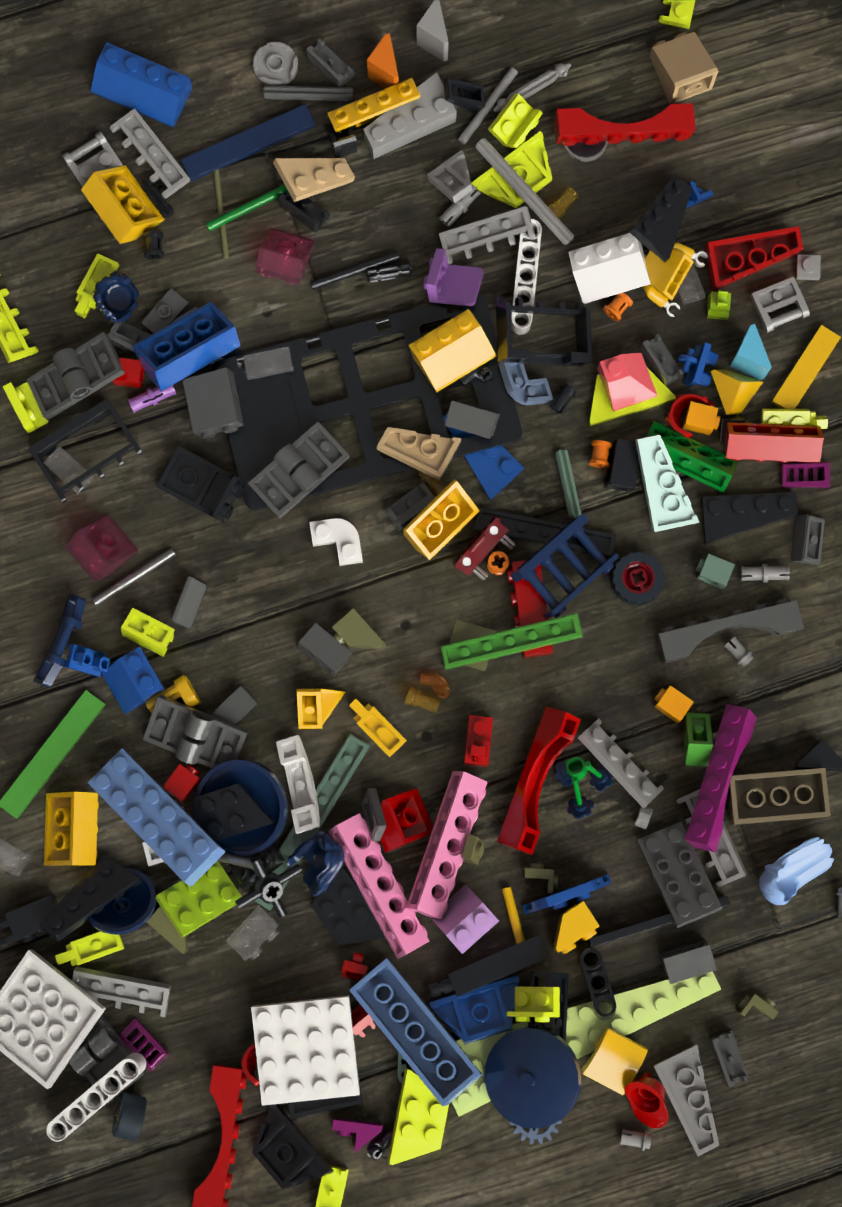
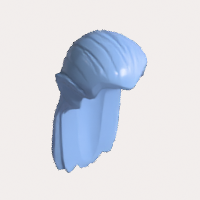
M819 837L811 838L788 851L775 863L766 865L765 871L759 879V887L765 899L775 905H784L791 900V897L796 895L797 890L804 884L827 871L834 861L833 858H830L832 853L830 845L824 843V840Z

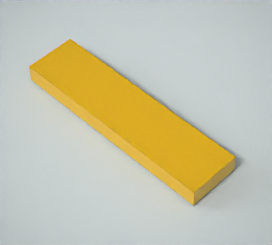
M821 325L771 403L781 409H795L841 337Z

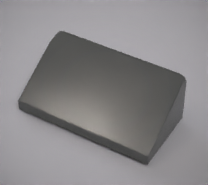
M808 514L796 516L791 561L820 565L825 519Z
M190 576L187 577L171 618L174 624L188 629L191 628L206 590L205 584Z

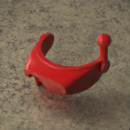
M694 394L677 395L675 402L671 406L670 413H667L668 417L665 418V421L688 439L692 437V434L681 428V413L689 406L691 401L702 402L714 407V403L703 395L701 397Z
M254 1043L247 1049L245 1056L242 1055L243 1058H241L240 1062L245 1076L254 1085L258 1086L260 1082L256 1079L254 1073L257 1062Z

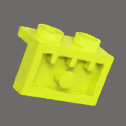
M514 94L488 130L504 147L517 148L525 142L526 135L531 129L536 127L543 113L540 109H533L520 94Z
M11 382L2 386L28 433L49 423L43 417L28 382L16 388Z
M515 987V1012L507 1011V1016L515 1017V1022H530V1017H535V1022H550V1017H560V987Z

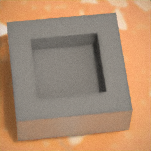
M798 254L796 256V279L819 280L821 255Z

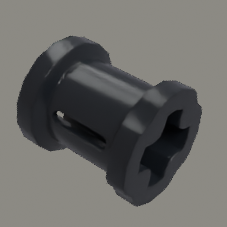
M145 232L146 251L144 252V257L151 260L164 258L165 255L162 251L163 232Z

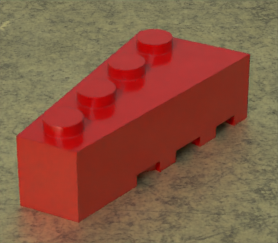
M800 227L708 242L704 246V252L708 255L706 263L711 291L714 292L800 253L803 250Z

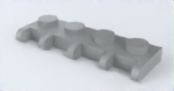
M135 108L110 126L109 129L112 133L121 129L126 135L127 139L122 142L124 148H128L133 144L141 154L135 161L137 165L140 166L147 162L155 172L149 178L151 182L154 183L159 179L163 182L167 189L161 195L165 199L190 182V178Z
M524 206L439 233L442 248L446 250L448 265L453 264L451 256L453 254L464 251L466 258L469 259L472 258V248L486 244L488 252L494 251L492 242L508 238L509 244L515 245L514 235L528 232L531 240L535 238V233L528 207Z
M597 719L578 739L644 809L664 787L662 785L656 787L647 778L650 772L647 769L642 772L630 759L633 754L629 752L626 755L614 742L617 737L614 734L609 737L599 726L602 721Z
M700 789L677 799V803L682 804L686 801L691 814H693ZM692 817L685 819L687 824L690 823ZM723 822V831L716 853L709 851L712 861L706 863L707 868L715 865L722 879L715 883L716 888L747 875Z
M75 967L72 981L98 1001V998L116 1001L115 1008L117 1009L121 1008L122 1002L139 1005V1013H144L146 1007L160 1009V1017H166L171 984Z

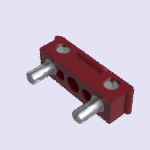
M494 516L453 562L454 567L463 571L467 576L474 572L482 580L488 577V574L478 566L499 541L509 549L513 548L502 537L515 546V543L505 535L509 531L508 528L500 522L497 516Z

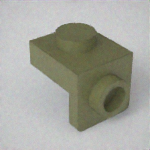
M468 834L461 857L463 862L478 866L484 852L485 842L477 836Z
M529 864V868H524L523 878L547 879V894H553V889L557 890L558 875H554V870L544 869V864Z
M751 993L749 996L746 994L738 1004L740 1007L738 1013L742 1016H745L752 1006L772 1020L779 1012L774 1009L776 1004L766 996H763L761 999L754 993Z

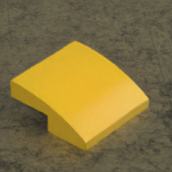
M607 1027L594 1044L595 1051L583 1066L582 1073L624 1095L626 1085L634 1080L648 1050L639 1043Z

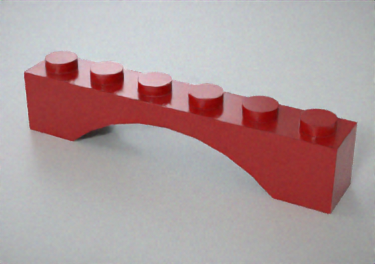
M693 103L670 104L665 110L650 119L629 124L604 121L588 114L581 108L557 109L554 115L556 144L563 143L564 146H572L580 142L594 145L600 141H608L609 144H617L625 140L639 143L648 139H653L654 142H662L670 138L684 141L691 138L696 130Z
M549 707L545 708L498 837V843L518 851L533 854L540 835L538 804L543 782L556 758L574 741L581 719L564 711Z
M213 1065L209 1091L216 1101L220 1113L222 1141L219 1155L212 1171L194 1191L192 1207L229 1206V1199H226L225 1195L226 1189H231L233 1174L229 1173L230 1164L235 1163L237 1150L232 1147L234 1139L239 1137L240 1124H237L236 1120L237 1114H242L244 1099H240L241 1089L246 1088L247 1077L243 1074L244 1072L241 1067Z

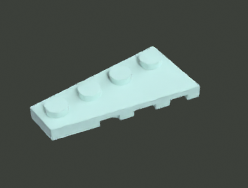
M654 435L635 439L652 532L699 523L691 507V502L681 485L682 482L675 472L672 460L661 436Z

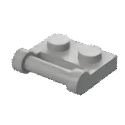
M101 131L95 134V138L76 150L62 155L82 187L94 172L123 166ZM100 145L104 149L78 166L74 162Z
M794 277L750 295L766 333L773 331L774 327L796 318L810 316L808 306ZM796 303L797 309L770 319L768 313Z

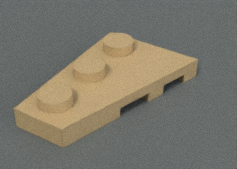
M275 158L273 162L294 202L346 185L355 179L345 158Z
M387 427L377 445V450L440 481L461 442V438H444L437 434L425 435L416 433V431Z

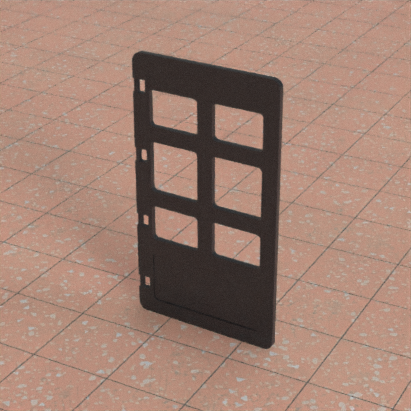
M478 292L475 305H460L461 310L447 313L446 307L453 304L433 303L214 362L212 371L228 368L234 373L244 426L238 427V430L228 433L238 476L245 481L243 486L246 488L243 495L247 507L253 511L269 508L248 483L274 461L275 455L283 447L290 443L293 444L317 422L323 423L346 416H353L364 453L365 463L360 466L333 472L304 498L415 469L393 457L382 458L380 451L377 450L378 442L370 412L376 408L420 398L423 403L430 433L449 438L438 393L462 385L456 380L436 392L413 359L409 345L421 338V327L453 319L467 309L471 311L482 327L496 353V357L483 364L492 369L493 376L491 379L486 381L472 380L469 384L474 387L479 408L499 413L500 416L494 435L490 439L478 435L462 438L452 459L519 441L522 437V427L514 399L506 390L498 365L500 362H498L497 337L485 296ZM390 322L391 329L378 332L376 325ZM403 333L415 379L373 392H365L355 360L353 346L388 335ZM321 341L322 347L308 350L307 343ZM334 350L338 355L348 396L339 401L313 406L301 360L305 357ZM251 358V366L239 368V361Z

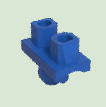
M705 342L703 345H696L694 350L688 349L687 355H679L678 361L683 364L682 371L686 372L684 385L688 387L693 385L705 387L710 384L712 374L703 370L705 365L714 366L719 356L711 350V344Z
M69 644V654L64 667L101 677L102 672L108 671L110 658L105 657V653Z

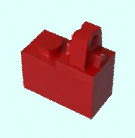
M469 715L464 765L488 767L493 725L492 717Z

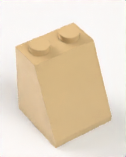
M686 32L681 33L673 40L667 42L666 40L659 41L651 49L650 59L669 104L682 101L713 88L718 69L695 32L689 34Z

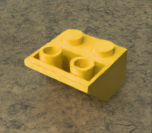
M584 901L576 903L560 914L553 944L555 952L566 954L577 947L575 942L582 938V940L586 941L597 934L595 929L599 927V924Z

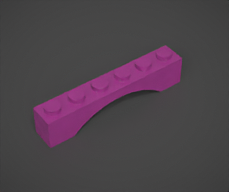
M726 704L685 840L695 848L715 853L717 851L723 831L724 809L730 781L738 759L751 739L757 717L749 708Z

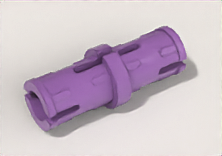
M173 385L163 391L158 387L153 389L149 387L146 389V392L129 398L128 401L135 413L153 404L155 406L158 404V401L176 395V391Z

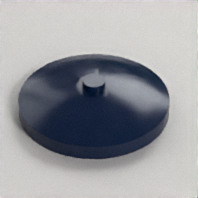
M235 759L220 763L212 768L201 780L195 797L242 783L249 791L250 796L261 804L262 810L268 816H272L275 821L273 824L216 841L226 851L225 853L248 856L267 849L277 840L286 823L288 805L284 788L270 769L253 760Z
M525 1027L506 1034L493 1046L486 1061L484 1077L488 1096L497 1111L508 1121L518 1126L544 1128L555 1124L563 1119L577 1102L581 1089V1071L578 1060L571 1047L560 1036L547 1029Z

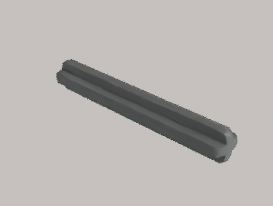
M265 85L263 88L265 99L352 101L354 95L352 87Z

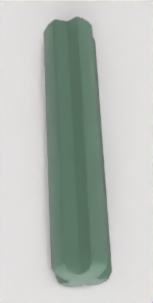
M566 449L558 450L555 453L567 512L569 518H575L581 514L570 459Z

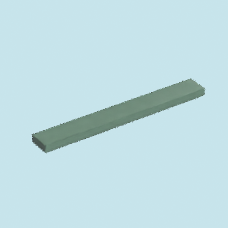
M352 734L348 735L316 788L320 827L296 834L295 827L293 826L268 867L267 872L280 875L293 866L299 865L304 856L292 866L287 865L288 857L293 854L299 845L319 832L370 748L369 744ZM289 881L283 884V890ZM260 898L255 900V902L268 910H272L273 905L271 902L261 900Z

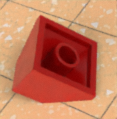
M417 788L382 801L381 808L386 828L380 841L385 853L432 833L433 825Z

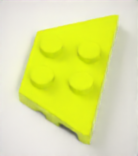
M541 131L504 158L535 193L552 181L547 151L545 150L543 133ZM494 167L471 183L479 192L514 208L525 202Z
M648 369L658 396L613 412L600 375L597 374L589 425L593 426L676 400V397Z
M405 1068L388 1155L387 1163L390 1165L441 1149L449 1104L443 1107L419 1076L408 1068Z

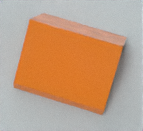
M390 33L384 35L367 59L368 78L384 89L399 83Z

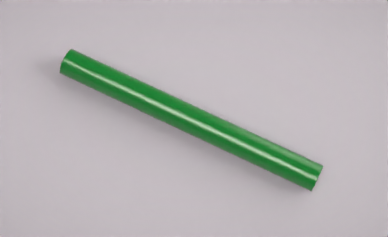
M285 184L205 223L210 232L280 197L281 194H286L288 190Z

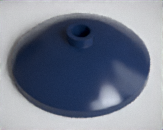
M126 868L138 876L142 883L135 888L133 886L130 887L118 900L113 899L97 915L94 913L87 919L93 927L107 934H125L141 927L151 917L156 906V891L152 881L144 873Z

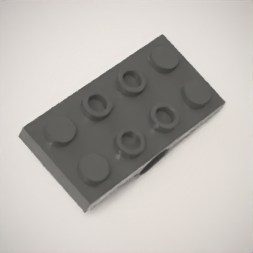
M102 332L75 350L73 348H66L58 351L53 356L54 363L29 377L27 382L43 417L49 420L125 374V371L108 334Z
M317 422L293 444L290 443L283 447L275 455L274 461L255 476L248 485L273 513L281 519L349 459L350 456L328 431Z
M160 695L143 740L174 752L175 757L185 763L196 764L198 762L214 768L220 763L239 758L248 730Z
M681 822L637 840V844L652 874L654 885L659 895L663 897L677 928L722 910L718 897L693 846L685 840L687 833Z
M101 1015L69 1060V1063L79 1075L86 1076L91 1084L94 1085L132 1052ZM128 1062L129 1068L132 1071H136L135 1064ZM144 1070L136 1079H134L122 1091H120L109 1102H107V1104L112 1102L117 1096H119L123 1091H125L129 1086H131L147 1071ZM110 1077L111 1083L114 1086H118V1081Z

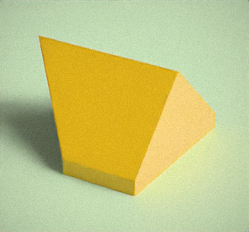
M729 370L711 371L726 415L742 413L764 382Z
M297 689L299 729H322L323 724L346 692L328 689Z

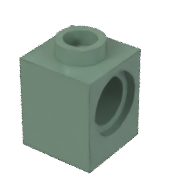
M708 554L705 559L701 558L697 565L696 571L699 572L697 579L724 589L727 586L735 564Z

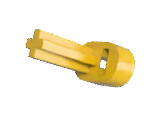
M185 675L174 680V685L145 702L151 713H153L160 695L172 700L182 697L185 704L192 708L201 703L196 691Z

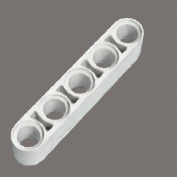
M531 219L534 231L537 233L535 238L530 240L525 232L520 234L513 306H515L516 298L525 295L530 301L523 303V306L534 307L542 232L540 223L534 219ZM530 251L534 254V257L530 259L525 258L523 252ZM523 273H528L531 275L532 279L529 281H524L521 279L520 275ZM512 312V331L519 335L526 334L530 330L533 314ZM522 317L526 319L527 324L520 326L515 320Z
M131 1053L47 1125L46 1132L48 1137L58 1142L64 1140L145 1070L146 1060L144 1056L139 1053ZM128 1062L135 1064L136 1071H132L129 1068ZM110 1077L118 1081V1086H114L111 1083ZM93 1092L99 1095L100 1102L93 1098ZM75 1108H79L81 1110L83 1115L82 1117L76 1114ZM57 1123L64 1126L65 1132L59 1130Z

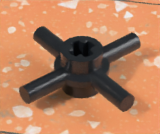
M259 856L252 857L250 861L258 875L254 882V890L235 901L237 907L240 910L260 898L272 903L278 917L285 916L287 911L280 899L283 894V884L302 873L300 866L297 864L277 875L266 871Z

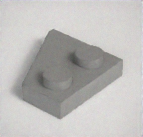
M462 150L427 174L429 182L454 203L473 191L466 158Z

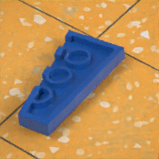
M448 413L444 416V421H445V422H446ZM446 426L452 437L462 439L475 435ZM503 446L464 456L490 501L524 470V467Z

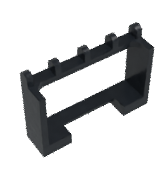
M497 296L498 362L576 367L592 363L590 307L584 308L583 302H576L574 310L565 309V302L558 300L557 308H544L543 299L536 300V307L523 306L522 298H516L515 306L510 305V302H504L502 296ZM511 312L576 316L577 352L553 354L529 352L528 349H512Z
M108 398L28 448L63 504L67 502V498L64 495L75 486H78L79 490L83 492L85 488L82 482L96 473L102 480L105 476L101 470L116 460L121 467L124 466L125 463L121 457L135 450L138 455L143 454ZM112 414L131 443L59 488L41 458L57 449L55 447L57 444L94 421L98 423Z

